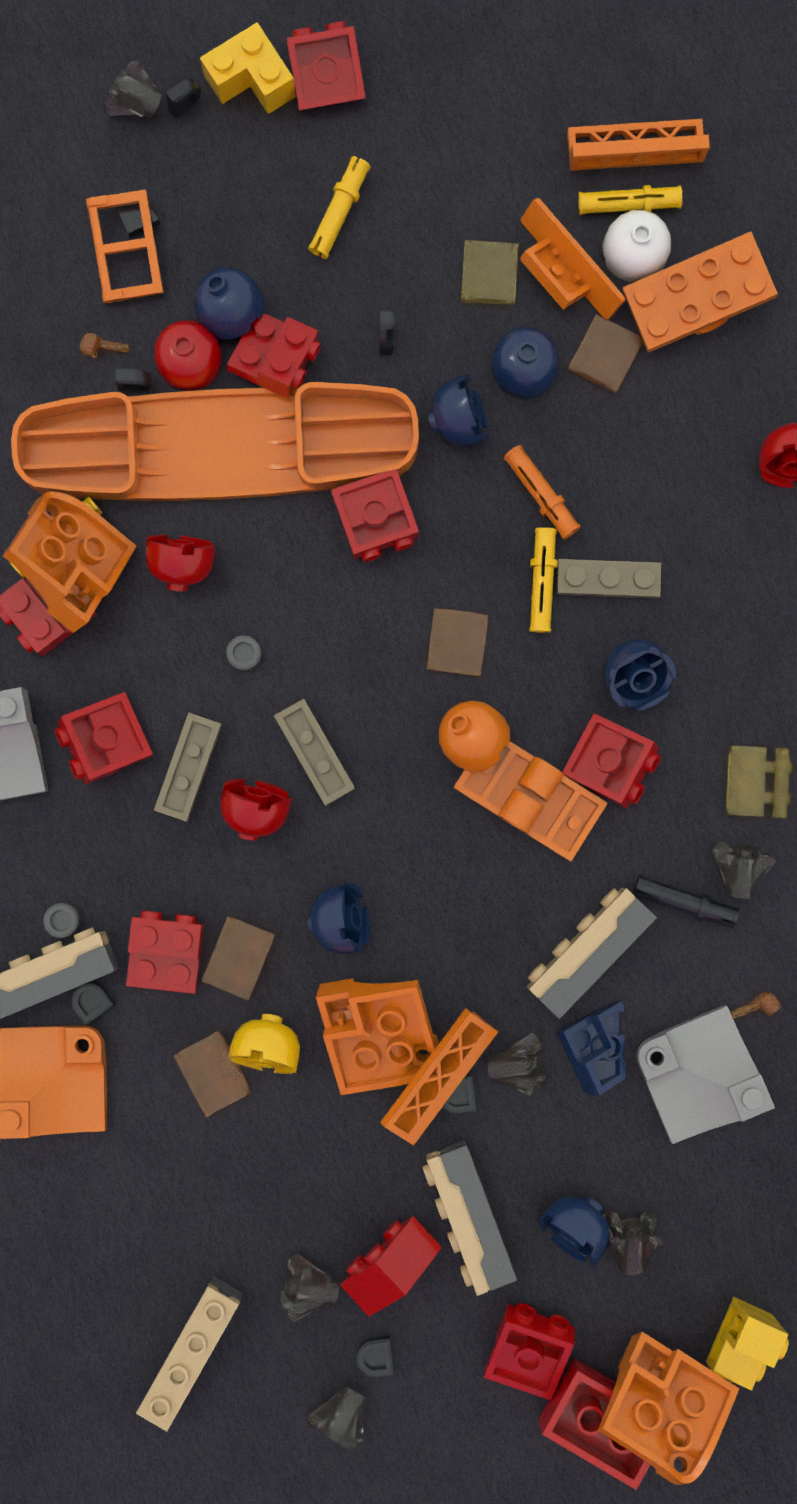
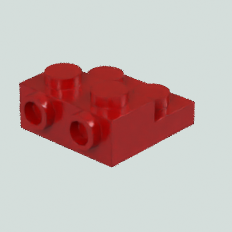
M345 21L325 25L326 31L313 33L311 27L293 30V37L287 38L299 111L366 98L354 26L346 27Z
M263 313L260 320L256 317L255 321L250 324L252 329L247 334L242 335L227 363V371L289 399L293 389H298L302 386L307 374L305 367L308 361L314 362L321 348V343L318 342V330L289 317L283 322Z
M397 469L378 473L331 490L354 560L362 558L363 562L376 560L382 556L381 550L393 546L395 551L405 550L415 544L413 539L419 538V530Z
M22 578L0 595V617L8 626H11L13 623L21 632L17 639L29 653L35 650L38 654L44 656L73 634L71 630L46 612L48 605L28 579ZM95 611L89 621L97 615Z
M125 692L63 715L57 722L59 728L55 729L56 738L62 748H69L73 757L72 760H69L71 772L76 780L82 778L85 785L117 773L120 769L150 758L153 755Z
M594 713L562 773L572 781L594 791L597 795L628 809L630 803L637 804L642 797L645 786L641 782L646 773L652 774L658 767L661 755L657 754L660 748L654 741Z
M142 910L141 917H132L126 986L197 993L205 924L196 923L197 917L176 914L175 920L162 919V913Z
M519 1303L516 1307L507 1304L496 1333L495 1344L485 1367L484 1378L552 1400L574 1347L575 1327L571 1326L569 1321L563 1316L552 1315L550 1318L536 1314L535 1309L528 1304Z

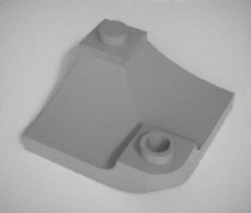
M22 687L0 691V801L48 792L37 725L33 724L28 691Z
M726 1005L647 1038L637 1050L638 1066L669 1141L672 1144L720 1126L738 1121L743 1122L775 1108L761 1074H759ZM659 1051L662 1054V1059L659 1063L654 1064L651 1062L650 1056L653 1052Z

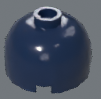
M220 267L209 272L201 279L196 288L194 306L199 321L217 338L235 339L247 334L252 329L250 324L255 321L256 317L260 320L263 315L265 301L259 286L246 272L233 267Z
M523 326L510 330L501 337L493 350L491 370L494 381L502 391L520 396V398L528 399L541 395L551 387L558 373L559 355L556 345L548 334L537 328Z
M468 374L445 382L435 392L432 400L433 411L428 413L433 431H440L445 440L458 446L475 445L489 438V434H482V428L488 426L487 418L477 389L470 391L467 385L468 382L472 381Z
M633 639L621 643L609 655L604 670L606 686L612 698L619 706L626 708L625 706L634 707L636 710H645L653 707L665 699L671 691L669 686L672 683V678L676 680L677 675L674 662L663 648L654 642L644 639Z
M354 883L339 884L326 889L317 896L312 906L311 914L308 916L310 933L315 935L317 941L326 950L333 953L353 954L363 952L365 949L361 946L368 944L370 940L368 908L363 907L361 909L358 898L364 896L359 887Z
M564 1196L555 1200L538 1220V1225L543 1232L548 1227L555 1234L550 1240L556 1246L581 1263L586 1258L590 1259V1266L592 1267L600 1260L609 1244V1226L607 1220L601 1214L604 1209L597 1201L590 1197H586L583 1200L575 1196Z

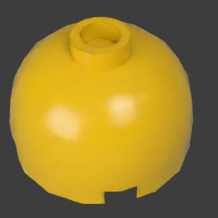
M262 1014L261 1020H250L242 1024L235 1032L228 1058H231V1061L252 1069L263 1071L262 1067L275 1068L274 1073L292 1074L296 1073L300 1044L295 1032L290 1027L282 1024L283 1018L272 1014Z

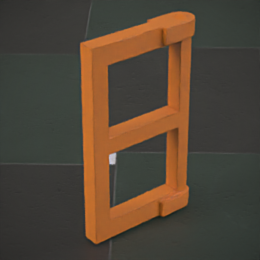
M146 189L87 198L86 205L89 211L103 303L164 294ZM139 203L145 238L104 244L98 210ZM147 249L153 283L112 290L106 255Z

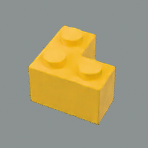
M258 22L200 57L204 77L222 104L251 87L269 114L296 97L293 76Z
M733 1297L706 1363L710 1370L719 1376L752 1391L755 1382H759L764 1376L766 1365L774 1368L777 1360H781L785 1356L789 1345L788 1333L771 1313Z

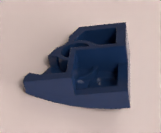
M616 1001L557 1031L585 1094L601 1095L626 1079V1063L623 1059L625 1035L620 1034L619 1012H624L622 1001Z

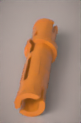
M517 445L507 452L503 459L507 461L522 484L541 507L539 510L541 515L549 518L563 540L577 532L581 525L577 523L563 504L565 499L562 495L557 496L542 473L523 450L522 445Z

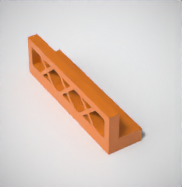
M702 119L568 127L567 130L570 171L704 162L710 148L709 134L703 135ZM694 130L695 135L675 137L680 131ZM646 133H656L661 137L642 139ZM613 135H623L627 139L609 141ZM589 137L594 142L576 143V138Z
M465 1008L380 1123L386 1129L414 1146L498 1031L478 1014Z

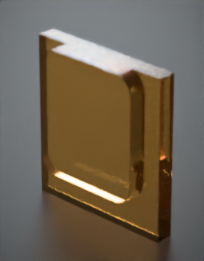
M596 314L568 370L617 393L643 342L642 337Z
M434 608L426 670L481 677L489 615Z

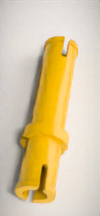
M356 156L350 158L341 181L335 184L333 188L335 194L308 247V250L318 257L321 253V258L328 259L329 252L352 204L356 203L360 197L358 191L367 172L371 168L370 164L361 158L357 163L358 158Z
M643 185L642 189L578 193L579 215L631 210L651 212L652 209H678L682 207L681 185L662 188H651V185Z
M535 528L534 558L530 560V567H533L529 631L551 633L554 569L558 567V560L555 559L557 529ZM546 549L545 575L542 576L543 551ZM544 585L543 610L540 612L541 586Z

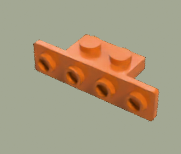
M534 199L520 220L538 243L525 250L520 260L563 310L585 296L605 320L610 319L624 303V295L541 199Z

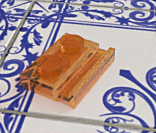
M228 916L202 982L249 1000L275 934Z
M220 1030L173 1055L206 1117L252 1092L238 1064L232 1062L231 1058H228L230 1049Z

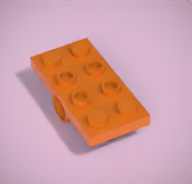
M751 231L622 287V292L648 353L696 333V335L710 332L723 325L728 318L775 299L778 295Z
M510 741L508 747L504 745L503 750L499 754L501 759L495 765L484 771H463L453 787L455 790L569 862L573 860L608 804L564 776L554 766L538 757H534Z

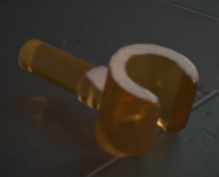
M94 333L85 334L79 346L80 352L90 357H96L99 348L129 353V344L103 340Z
M765 991L758 995L750 1004L730 1011L734 1020L753 1011L755 1012L760 1008L766 1016H770L780 1009L781 1004L773 993Z

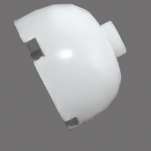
M631 210L620 215L609 226L602 244L606 266L617 278L627 282H636L661 271L671 252V235L666 223L656 214L646 210Z

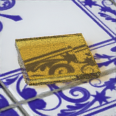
M465 240L461 302L515 305L519 243Z

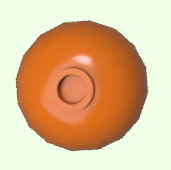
M472 700L458 703L448 710L439 726V745L444 755L457 767L469 772L484 771L495 765L501 759L499 754L503 750L504 745L508 747L510 741V727L505 717L485 702Z

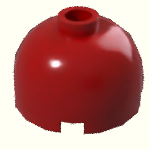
M180 320L169 324L160 332L155 342L154 361L160 376L169 386L186 389V391H197L206 388L217 378L223 353L217 337L203 324L194 320Z
M789 423L772 431L761 445L759 457L761 477L764 481L774 486L794 488L792 481L797 482V423Z
M162 534L147 537L146 564L150 573L157 580L167 583V589L187 591L188 585L200 583L207 578L212 570L215 545H212L211 541L179 535V539H168V535Z
M245 779L228 780L223 785L221 813L223 820L232 830L238 832L240 838L255 841L259 837L269 836L281 828L287 819L292 801L291 797L288 798L289 793L286 790L264 781L256 780V787L244 785Z

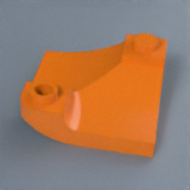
M50 491L44 493L35 501L27 513L29 514L28 518L5 551L3 557L23 573L38 590L48 605L46 612L74 633L88 623L101 599L109 594L134 552L136 545L85 503L68 494Z
M351 978L323 983L319 986L316 1000L325 1027L323 1038L341 1095L409 1084L439 1044L437 1035L433 1034L418 980L371 984L354 982V979ZM419 1050H426L429 1053L421 1054Z
M87 1025L0 1028V1139L107 1130L106 1051L104 1039L97 1029ZM80 1039L88 1041L89 1049L87 1051H82L78 1047Z
M640 1332L632 1336L618 1366L620 1370L598 1431L648 1462L656 1469L655 1472L671 1483L676 1485L688 1484L702 1474L710 1460L740 1388L681 1350L672 1351L644 1332ZM676 1458L682 1463V1470L680 1472L674 1467V1460Z

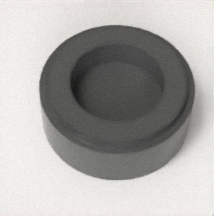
M242 635L230 641L227 646L226 655L234 668L248 671L259 664L262 651L255 639Z
M68 903L54 904L48 908L44 915V927L53 937L65 938L71 936L79 928V912Z

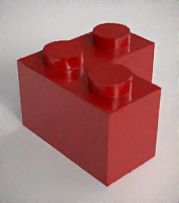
M414 1216L403 1223H400L398 1220L393 1222L384 1231L382 1236L385 1238V1241L381 1245L379 1243L376 1244L364 1257L359 1255L346 1268L349 1274L340 1286L368 1316L406 1296L442 1248Z

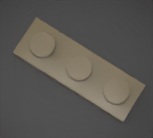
M558 559L556 595L652 599L660 597L661 563Z
M305 699L274 715L325 806L355 789Z
M188 712L154 811L186 822L189 821L222 728L221 723Z

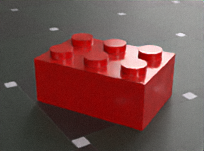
M573 1357L557 1385L552 1400L548 1401L538 1419L541 1433L637 1490L650 1464L598 1431L616 1382Z

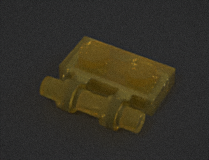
M729 746L726 815L763 817L764 803L774 804L773 817L787 818V805L791 804L788 782L789 774L793 770V763L789 762L790 749L776 748L775 762L766 761L765 747ZM765 773H775L774 793L765 792Z

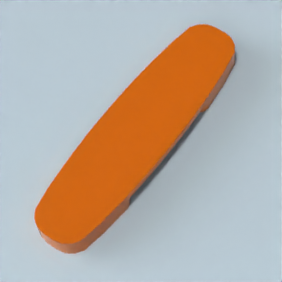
M324 382L304 383L298 389H293L289 399L265 388L213 389L130 397L121 392H108L67 398L28 408L20 414L13 425L11 437L14 468L23 481L37 492L44 494L52 491L65 493L79 499H86L89 496L91 499L121 501L222 500L335 489L378 473L396 469L399 476H401L411 468L417 458L419 445L416 409L404 393L395 388Z

